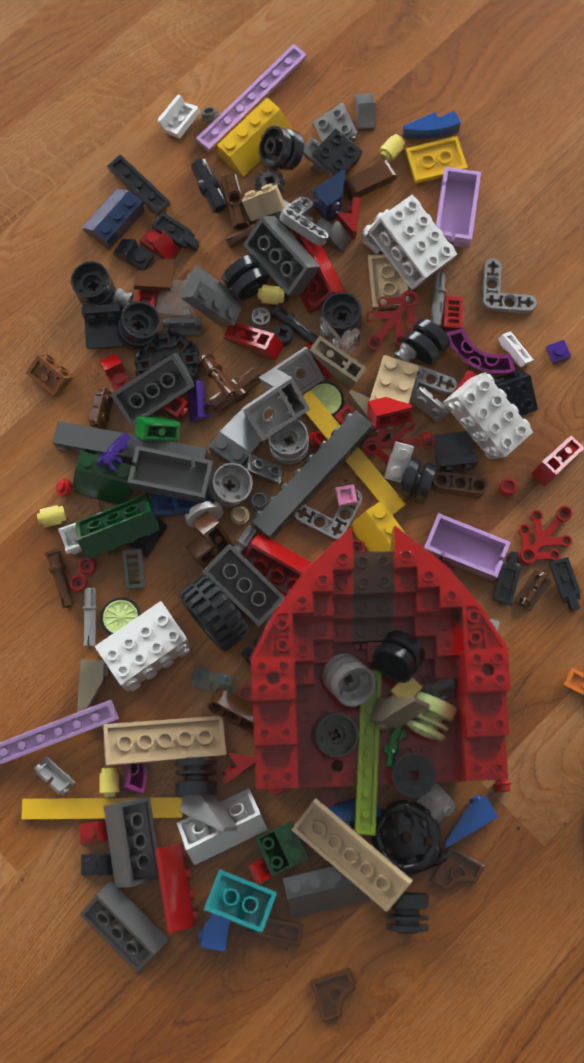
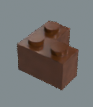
M206 511L193 522L200 535L185 547L195 561L204 569L228 544L234 545L220 523Z

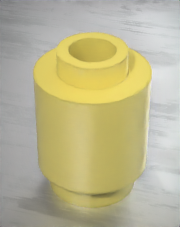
M396 134L389 137L379 149L382 160L394 161L404 149L405 142L403 138Z
M263 285L262 288L258 289V299H261V303L273 305L284 303L285 292L280 286Z
M56 505L43 508L37 514L39 525L43 524L44 528L59 525L66 521L63 506L58 507Z
M102 768L99 774L100 793H104V797H116V793L120 792V773H118V768Z

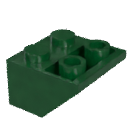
M292 821L255 838L272 876L309 859L299 836L292 831L294 827Z

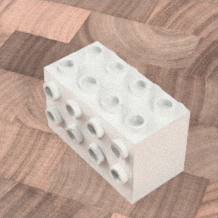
M413 195L382 215L368 230L369 235L411 290H414L442 269L457 255L454 247L446 240L443 232L437 228L431 216L425 212L420 202Z
M484 372L467 380L443 403L485 455L492 460L506 457L529 437L533 431L530 428V423L519 415L518 408L506 399V393L498 389L494 384L495 380L493 377Z
M160 601L97 644L95 648L119 684L128 692L138 689L141 686L140 683L144 680L154 678L158 674L157 671L161 668L165 669L174 663L173 660L177 657L187 655L192 646Z

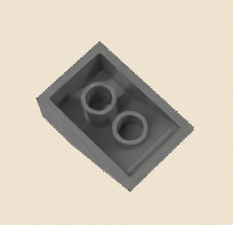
M241 409L217 434L209 445V451L224 463H237L243 466L245 462L248 463L249 454L254 455L264 441L260 440L244 411Z

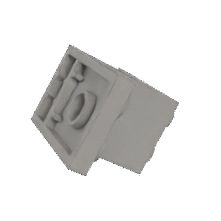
M307 347L302 348L260 376L259 379L267 392L242 408L260 440H266L310 410L302 394L324 380V377ZM302 368L303 375L297 378L296 371ZM271 409L272 416L269 419H265V411Z

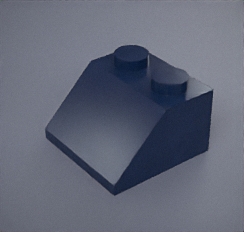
M341 170L314 189L313 207L326 221L334 220L337 213H340L345 182L344 170Z

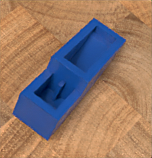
M455 111L438 117L437 113L433 112L404 125L402 136L409 139H432L448 136L459 132L461 121Z
M207 494V499H206V501H210V502H211V499H210L209 495ZM161 495L150 498L153 510L158 518L189 514L190 508L199 504Z

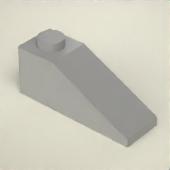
M185 795L183 797L180 812L223 832L237 831V825L214 795Z

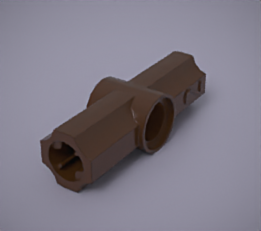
M225 174V176L221 177L227 201V208L230 213L233 229L241 230L249 226L242 203L243 196L240 192L236 174ZM233 200L239 201L238 203H231Z
M253 367L238 379L234 378L229 381L238 393L235 399L228 400L222 390L210 398L208 401L215 412L219 414L234 402L238 403L243 400L250 390L261 383L259 372Z

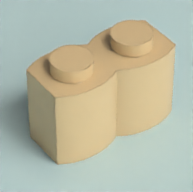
M267 184L261 188V191L255 192V190H251L245 193L242 203L250 221L283 210L285 203L277 185Z

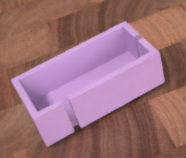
M445 167L435 225L443 232L446 240L449 243H453V246L469 249L473 235L481 172Z
M438 513L424 548L437 559L441 556L443 557L442 561L494 581L498 577L503 564L502 560L505 558L511 542Z

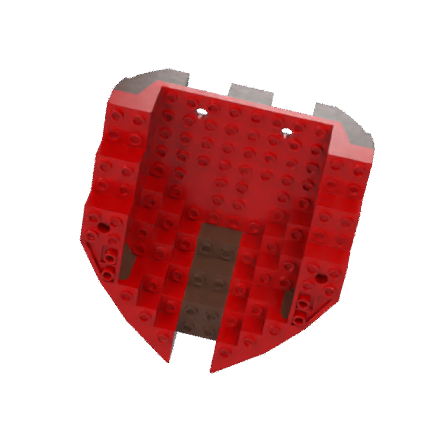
M393 526L390 551L353 553L352 527H350L304 570L273 613L251 656L257 790L356 786L358 742L348 755L331 757L320 752L314 746L311 737L315 721L328 713L344 714L350 717L359 731L360 705L352 707L342 704L325 687L322 673L327 662L335 655L342 653L353 655L369 670H378L374 663H367V650H354V643L383 642L387 634L393 630L410 634L422 644L425 650L426 657L413 675V678L423 687L419 692L434 696L457 708L452 722L442 720V724L449 728L448 732L438 730L439 733L446 736L444 741L431 740L421 736L404 724L403 729L406 735L401 740L398 739L400 750L395 755L394 765L404 755L415 753L428 758L433 764L436 773L435 783L509 779L505 737L510 735L507 692L511 690L508 647L482 606L449 568L397 526ZM382 674L381 698H391L392 694L390 691L399 682L390 680ZM335 729L333 732H329V736L332 737L331 740H333L334 737L338 736V734L335 733ZM379 729L377 785H394L392 778L393 767L386 766L387 754L384 752L385 744L390 743L389 734L392 729H388V731ZM339 760L342 762L343 769L340 772L333 771L331 767L333 761ZM418 770L409 771L410 780L419 779Z

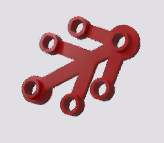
M406 290L400 297L387 298L382 296L377 301L380 308L400 304V306L394 311H369L366 314V320L370 323L380 319H388L376 335L368 338L367 346L369 349L378 350L382 346L383 337L394 324L396 332L394 343L397 346L402 345L397 342V338L404 337L402 314L405 310H407L408 316L406 329L413 331L408 325L409 323H416L414 307L418 304L419 297L415 291ZM410 296L412 298V302L408 303L406 301V297ZM385 299L386 305L382 306L380 300ZM370 313L374 314V320L368 318ZM371 340H376L377 346H372Z
M412 420L410 421L412 423L410 428H406L408 422L403 423L389 441L382 440L388 433H393L396 430V425L392 429H381L375 437H367L362 443V449L367 455H377L387 466L390 457L382 449L392 450L395 441L413 447L423 446L425 449H431L434 447L436 439L429 432L423 433L420 438L401 439L407 432L414 430L415 424ZM427 439H431L432 442L430 444H425ZM370 444H375L374 449H369L368 447Z
M561 506L556 511V518L544 532L542 531L541 522L543 518L542 512L535 510L531 513L530 519L534 523L535 542L531 547L529 540L530 526L523 524L519 527L518 533L522 538V549L518 552V560L522 565L531 566L536 560L549 559L550 561H555L560 558V552L557 549H552L549 552H537L541 546L561 545L566 548L572 544V538L569 535L549 538L562 522H567L571 519L573 513L570 507ZM564 512L566 514V518H562L560 516V513ZM538 514L540 518L535 519L533 515ZM525 527L528 530V532L523 533L521 531V528ZM567 538L569 544H564L563 539ZM551 552H555L557 558H552ZM524 554H529L530 559L526 560Z

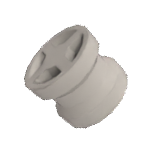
M119 288L114 295L113 304H119L124 309L133 302L134 294L131 292L126 293L123 289Z
M256 308L252 312V325L256 329H266L270 324V313L265 308Z
M402 343L400 350L393 354L394 358L409 363L411 359L417 356L416 351L405 343Z

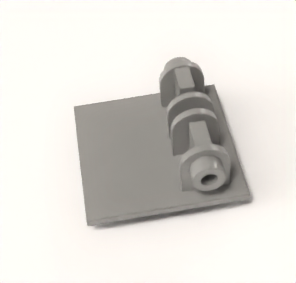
M343 102L313 121L322 142L335 128L343 133L351 142L356 140L355 136L358 132Z

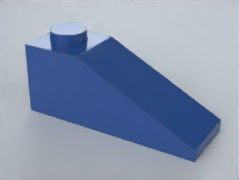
M478 794L469 799L470 803L465 806L442 843L445 848L498 817L486 795L480 797Z
M212 914L204 928L199 930L198 942H201L200 948L225 951L230 921Z

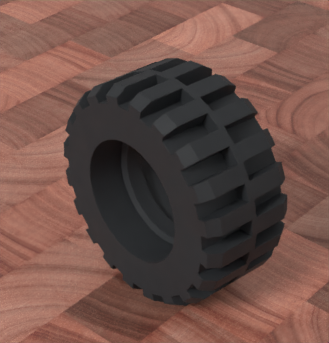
M201 575L180 592L179 599L221 651H228L248 634L249 627L228 597L208 576Z

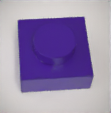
M564 340L546 346V351L552 364L570 359L571 357Z

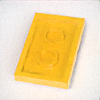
M458 136L406 148L405 150L415 184L443 177L445 167L464 170L468 168Z

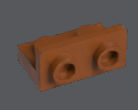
M47 354L37 355L26 372L29 377L53 396H57L66 381H71L73 378L65 367L57 365L55 359Z

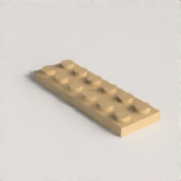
M220 716L103 725L106 766L173 761L188 757L209 758L226 756L223 718Z
M317 799L311 803L292 828L294 833L386 912L412 882L407 875Z

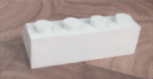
M249 788L220 802L237 825V831L223 832L190 816L177 822L186 851L194 865L268 830Z

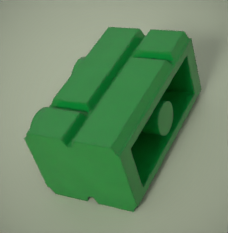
M138 416L135 435L141 440L178 442L181 425L173 418H146Z

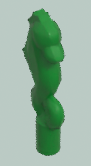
M403 725L391 730L389 734L390 743L384 746V752L387 754L386 766L394 767L395 755L400 750L398 739L401 740L406 735Z

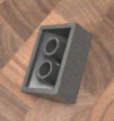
M194 266L180 298L221 327L234 326L241 311L240 302L233 296L231 289L199 266Z

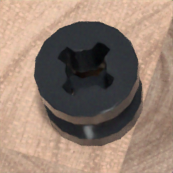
M283 324L277 326L274 334L283 343V347L290 345L292 342L291 328Z

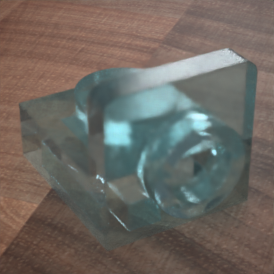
M425 675L422 690L423 693L438 699H444L454 696L455 682L451 677L433 683L430 676Z

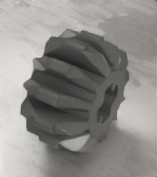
M268 168L266 173L261 170L260 176H256L255 189L261 191L263 186L272 184V186H278L280 193H284L285 180L282 179V173L277 174L276 168L273 172H270Z

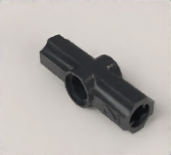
M205 159L195 160L191 164V169L198 181L199 190L202 196L206 198L212 212L220 213L227 208V204L220 191L218 180L215 175H212Z

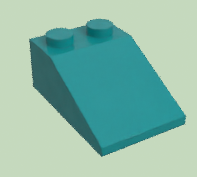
M219 869L204 910L255 932L262 933L277 892Z

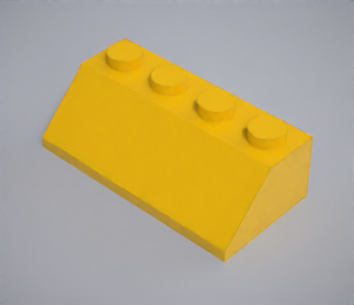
M266 98L217 145L218 156L242 178H245L262 162L259 156V143L265 130L275 125L285 129H293L280 108Z
M382 500L349 525V527H352V532L358 540L364 542L367 552L390 551L393 526H397L404 532Z

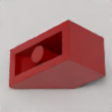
M383 397L368 401L367 416L375 430L412 421L413 407L411 404Z

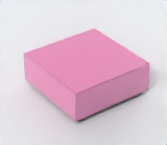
M354 484L335 488L339 507L358 504Z

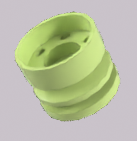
M418 692L416 698L430 704V708L415 717L416 721L410 720L405 725L421 736L431 740L444 741L446 736L439 733L438 730L448 732L449 728L442 724V720L452 722L457 708L434 696Z

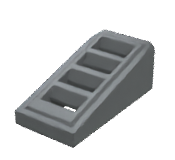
M142 548L122 550L125 588L146 587ZM138 554V558L127 559V555ZM139 562V566L128 567V563ZM129 570H139L140 573L129 574ZM140 577V581H130V578Z

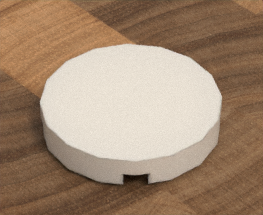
M205 501L193 506L189 510L190 513L185 515L187 525L195 528L193 522L206 511L216 520H219L223 515L221 504L214 501L215 504Z

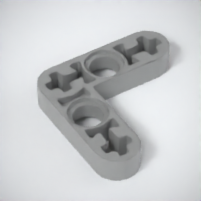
M301 196L283 208L279 217L281 222L316 245L323 246L329 236L328 233L305 218L314 205L309 198Z
M495 258L488 259L483 269V308L492 312L522 314L533 312L537 304L535 297L524 294L500 293L501 263ZM491 264L494 265V268H495V270H494V272H493V275H490V274H491V268H490V265H491ZM494 281L497 287L491 289L487 286V282ZM489 299H492V301L494 302L493 305H490V303L488 302ZM511 299L514 302V306L507 307L504 301ZM526 301H529V308L525 304Z
M419 366L415 379L416 384L413 386L410 398L415 394L418 385L444 395H451L457 387V382L450 376ZM429 375L434 376L436 382L429 384L426 382V377ZM439 379H442V384H440V387H438L437 385L439 383ZM448 382L451 383L449 390L445 389V385Z
M355 489L357 499L359 500L358 504L352 505V508L349 506L339 507L333 519L306 505L301 507L300 512L306 510V515L310 517L312 513L315 514L311 519V523H308L309 518L305 516L299 518L298 512L294 515V518L299 523L336 541L349 528L363 497L361 492ZM347 510L351 516L349 519L344 520L340 517V512ZM322 518L325 521V525L321 528L316 527L314 524L315 519ZM340 522L342 523L340 527L341 534L335 536L331 529H336Z

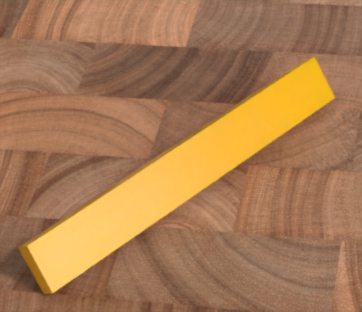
M309 390L303 395L310 408L305 414L328 441L332 431L336 427L340 428L341 426L314 393ZM358 447L345 461L346 464L378 502L382 500L392 515L396 514L406 506V503L402 498L398 497L397 492Z
M183 797L150 798L153 818H183V813L180 812ZM138 798L22 799V819H105L103 805Z

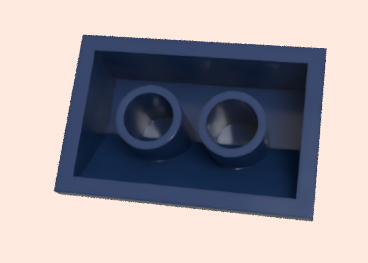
M116 189L83 225L82 229L107 249L111 250L145 212L143 201L128 190Z

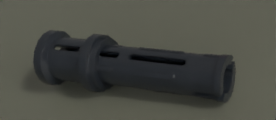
M280 303L272 311L271 318H275L283 325L289 326L292 331L309 344L314 343L319 337L295 319L296 316L293 313L290 314L282 308Z

